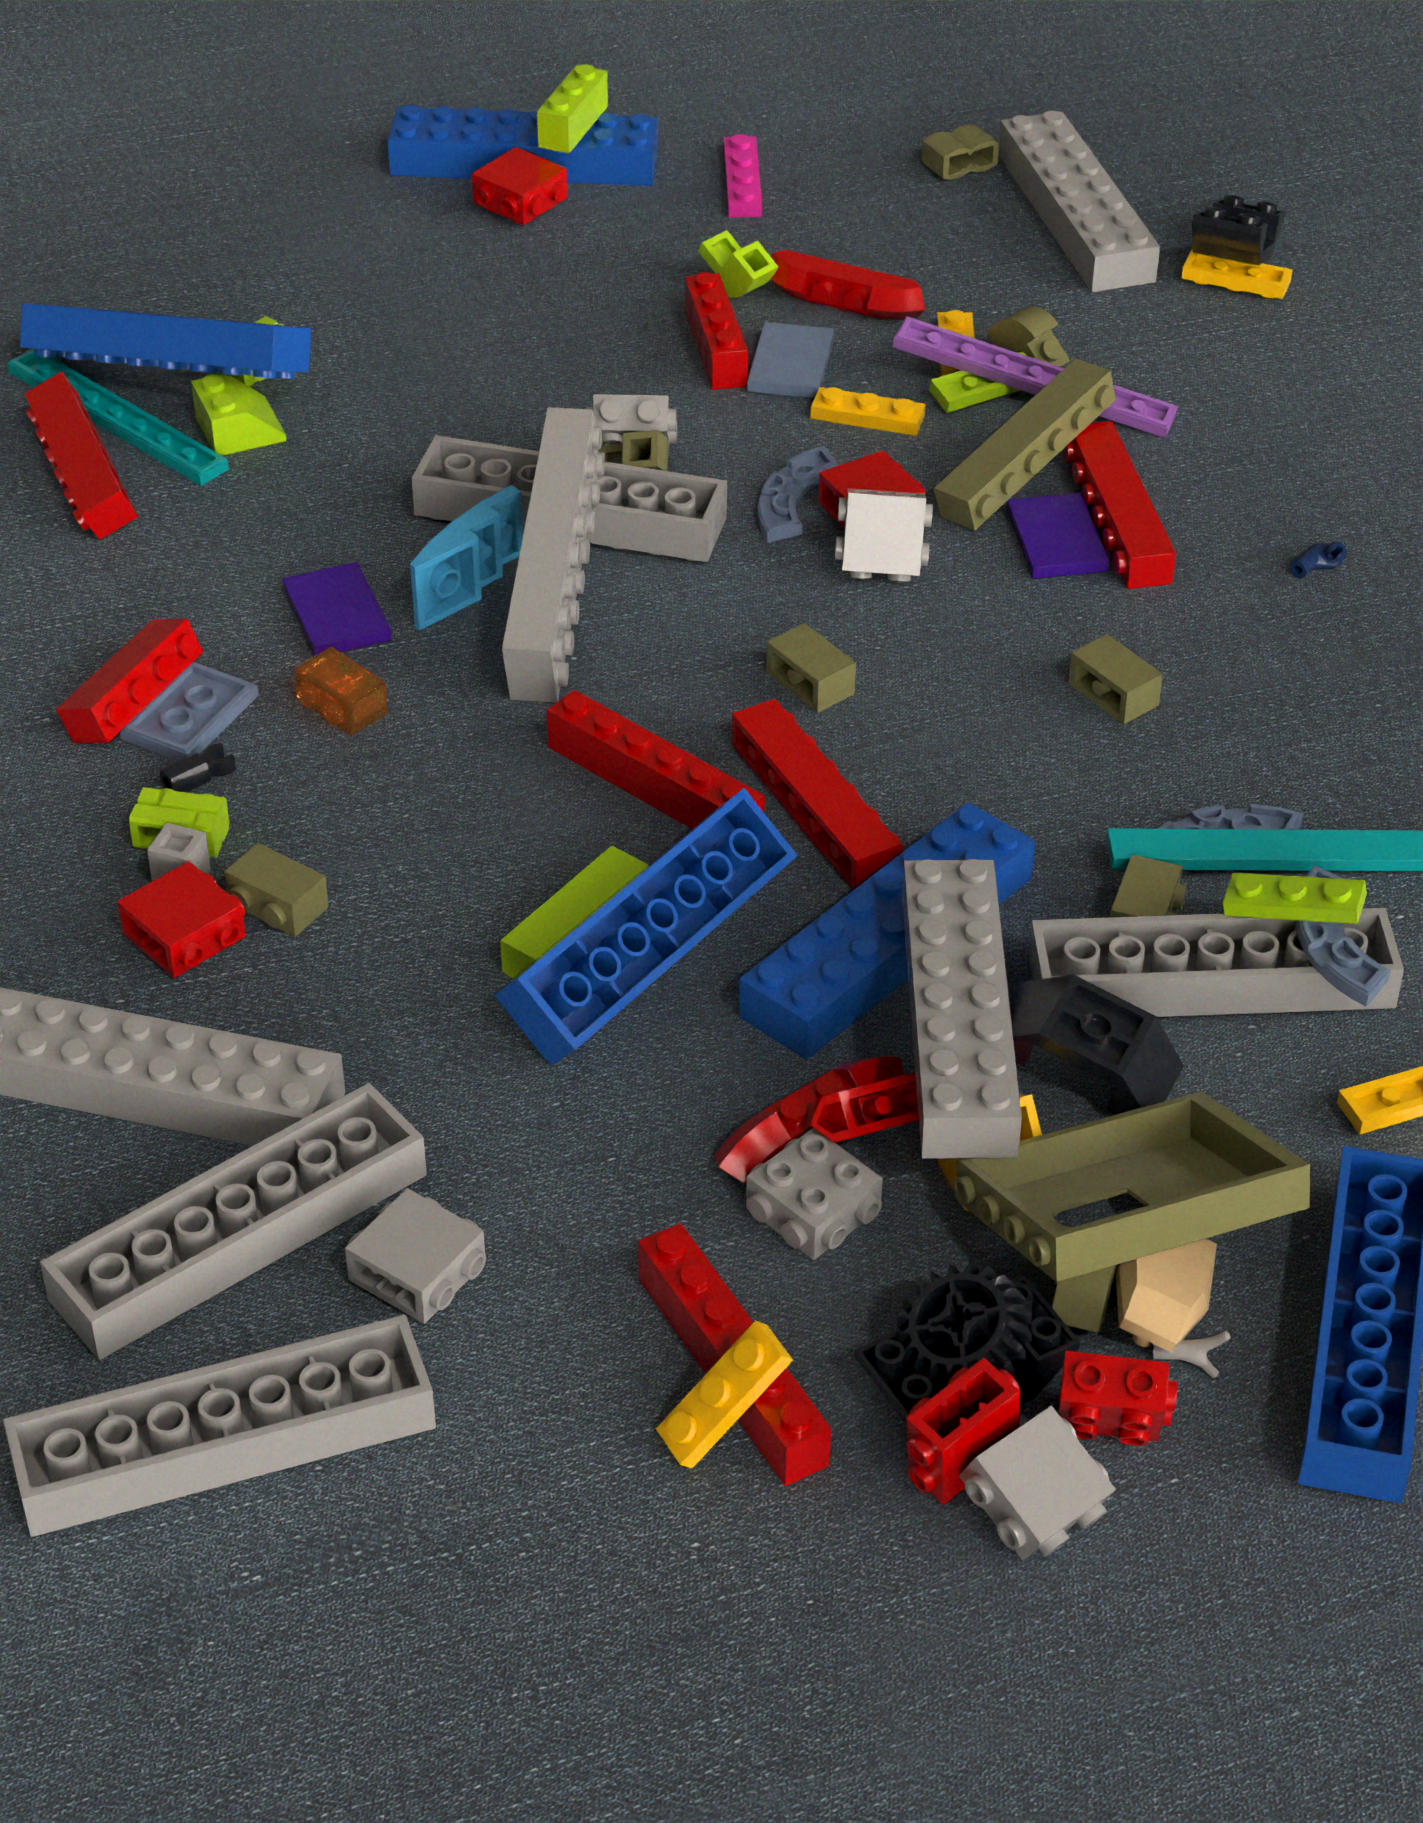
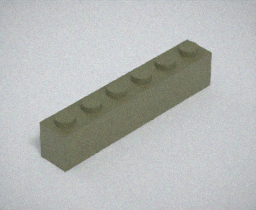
M1077 358L1074 359L934 487L940 516L974 531L979 528L1116 400L1111 370Z

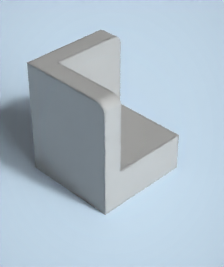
M166 823L147 849L152 881L188 861L203 873H210L211 867L205 832Z

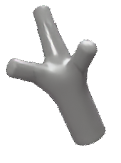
M1224 1331L1213 1337L1182 1340L1172 1352L1153 1344V1359L1191 1362L1201 1367L1211 1378H1215L1218 1376L1219 1371L1208 1360L1207 1352L1227 1342L1231 1336L1229 1332Z

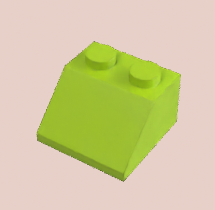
M212 374L202 379L191 381L196 420L211 449L223 456L287 441L282 426L266 397L228 374Z

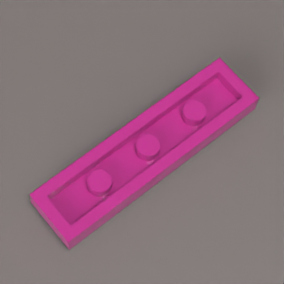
M737 134L732 137H724L728 216L762 217L756 136Z

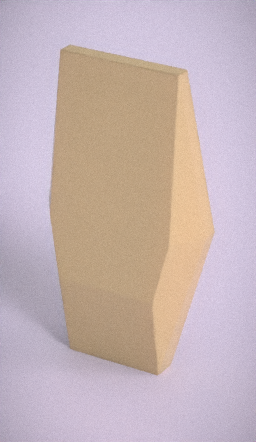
M1202 1239L1121 1263L1115 1272L1119 1328L1132 1333L1134 1342L1141 1347H1149L1152 1343L1172 1352L1208 1311L1217 1244L1208 1239Z

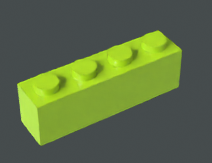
M610 846L500 940L502 972L515 978L638 875L648 864L614 846Z

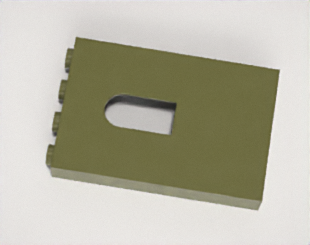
M1202 1091L1022 1140L1019 1143L1018 1158H956L957 1178H955L953 1183L956 1199L962 1206L972 1212L985 1225L989 1226L1006 1240L1009 1245L1017 1249L1055 1282L1310 1208V1164ZM1124 1193H1129L1145 1205V1207L1075 1227L1064 1226L1054 1219L1062 1211Z

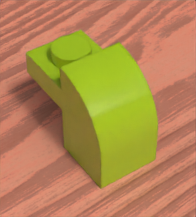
M728 230L702 242L697 250L715 273H720L727 295L731 298H739L768 283L778 269V265L758 240L741 248Z

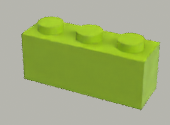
M586 64L575 66L537 111L538 147L568 154L572 151L608 107L607 71L596 69L594 66Z

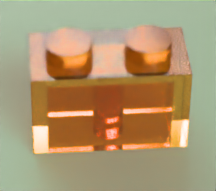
M332 646L295 668L297 686L295 692L300 703L307 708H311L324 717L331 725L339 727L350 736H353L388 714L386 683Z

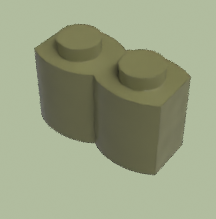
M963 125L951 133L937 132L926 137L922 143L921 161L943 179L953 180L966 175L969 171L983 172L998 164L999 142L977 125Z

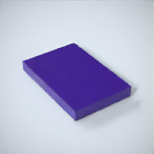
M1081 493L1018 498L1007 501V513L1032 578L1108 571V557Z
M357 562L282 578L283 590L315 658L392 640L391 628Z

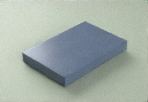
M764 322L748 378V392L814 399L819 387H822L834 341V329Z
M193 662L120 731L121 740L176 761H181L196 753L200 754L258 697V687L251 682Z

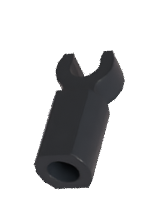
M221 743L213 744L201 756L196 753L161 769V783L164 789L168 788L178 792L191 791L208 783L213 776H225L235 771V757L232 754L225 757L223 745Z

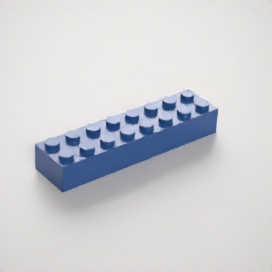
M416 105L397 107L388 137L390 176L472 179L473 172L512 148L518 147L567 168V183L653 186L658 156V117H649L645 114L617 116L613 113H602L568 154L538 147L537 111L518 112L514 109L489 111L477 107L463 110L452 109L447 106L419 108Z
M22 303L20 347L34 349V356L96 360V362L127 363V365L158 366V368L190 369L189 371L221 372V374L253 375V377L294 379L295 372H309L311 328Z
M743 788L693 827L494 996L550 1066H552L580 1047L798 855L745 788Z
M967 802L739 978V1017L803 1059L808 1060L908 979L902 905L905 860H994L998 903L1000 905L1032 879L1035 840Z
M1343 1146L1334 1191L1298 1484L1402 1504L1412 1463L1423 1347V1159Z

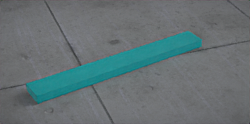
M31 349L7 362L8 371L11 375L34 388L62 371L80 395L93 423L200 486L229 470L227 458L52 357L34 356V349Z
M1108 828L1105 838L1111 869H1127L1133 854L1183 866L1182 870L1310 871L1316 865L1326 871H1423V831Z

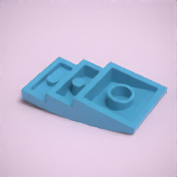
M510 485L479 502L453 520L430 540L410 563L414 624L419 631L481 600V587L503 577L502 565L519 557L523 539L521 491Z

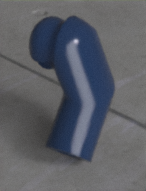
M1340 542L1313 544L1290 564V571L1295 577L1303 578L1313 569H1333L1341 565L1342 561L1346 558V548Z

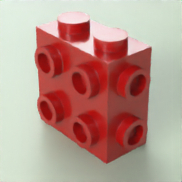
M514 147L472 173L473 203L488 209L490 212L511 219L515 223L525 225L567 198V168Z
M884 450L819 472L818 503L843 528L845 522L838 521L839 498L847 497V488L925 494L922 484L909 475Z
M190 861L117 901L122 933L173 978L198 966L203 961L246 937L243 919L246 913L240 899L234 894L229 895L217 885L215 879L209 873H203Z
M1065 1350L1058 1414L1073 1426L1077 1439L1092 1440L1096 1439L1098 1434L1118 1437V1441L1126 1445L1144 1446L1149 1441L1158 1442L1162 1426H1171L1172 1413L1175 1412L1178 1381L1168 1380L1169 1362Z
M983 1358L970 1369L968 1367L960 1369L949 1380L947 1387L932 1398L926 1397L920 1400L911 1409L906 1418L907 1473L914 1486L923 1494L930 1492L942 1505L946 1504L965 1488V1483L959 1475L975 1457L1019 1428L1020 1388L1010 1373L1004 1369L997 1370L987 1359Z

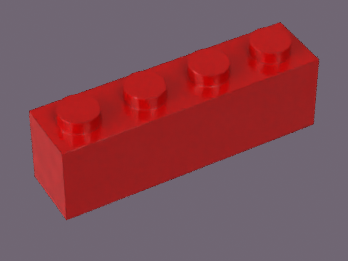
M702 272L694 276H685V314L712 390L747 387L748 349L720 273Z
M187 618L152 619L56 708L73 743H109L204 652Z

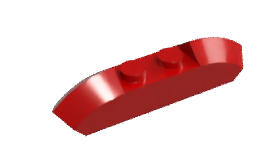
M790 250L776 251L770 256L778 265V269L771 278V281L782 291L793 297L883 319H905L906 316L917 318L925 311L921 287L915 280Z
M894 1056L857 1059L844 1063L754 1115L741 1125L714 1155L718 1167L747 1184V1175L756 1165L767 1162L781 1152L789 1141L795 1138L799 1139L814 1128L810 1123L821 1097L903 1076L902 1059Z
M915 1072L821 1097L810 1125L836 1143L919 1121Z

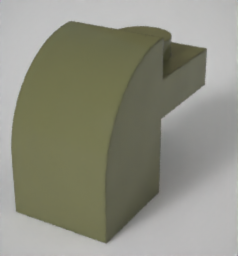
M1026 306L1000 320L986 331L995 346L1016 353L1024 352L1029 357L1059 367H1063L1070 361L1051 331L1059 324L1050 313L1040 307Z
M659 430L623 433V444L601 446V449L598 450V452L605 454V462L668 471L669 441Z
M1119 1264L1057 1283L1052 1308L1067 1326L1099 1333L1104 1324L1110 1290L1116 1279L1115 1272Z

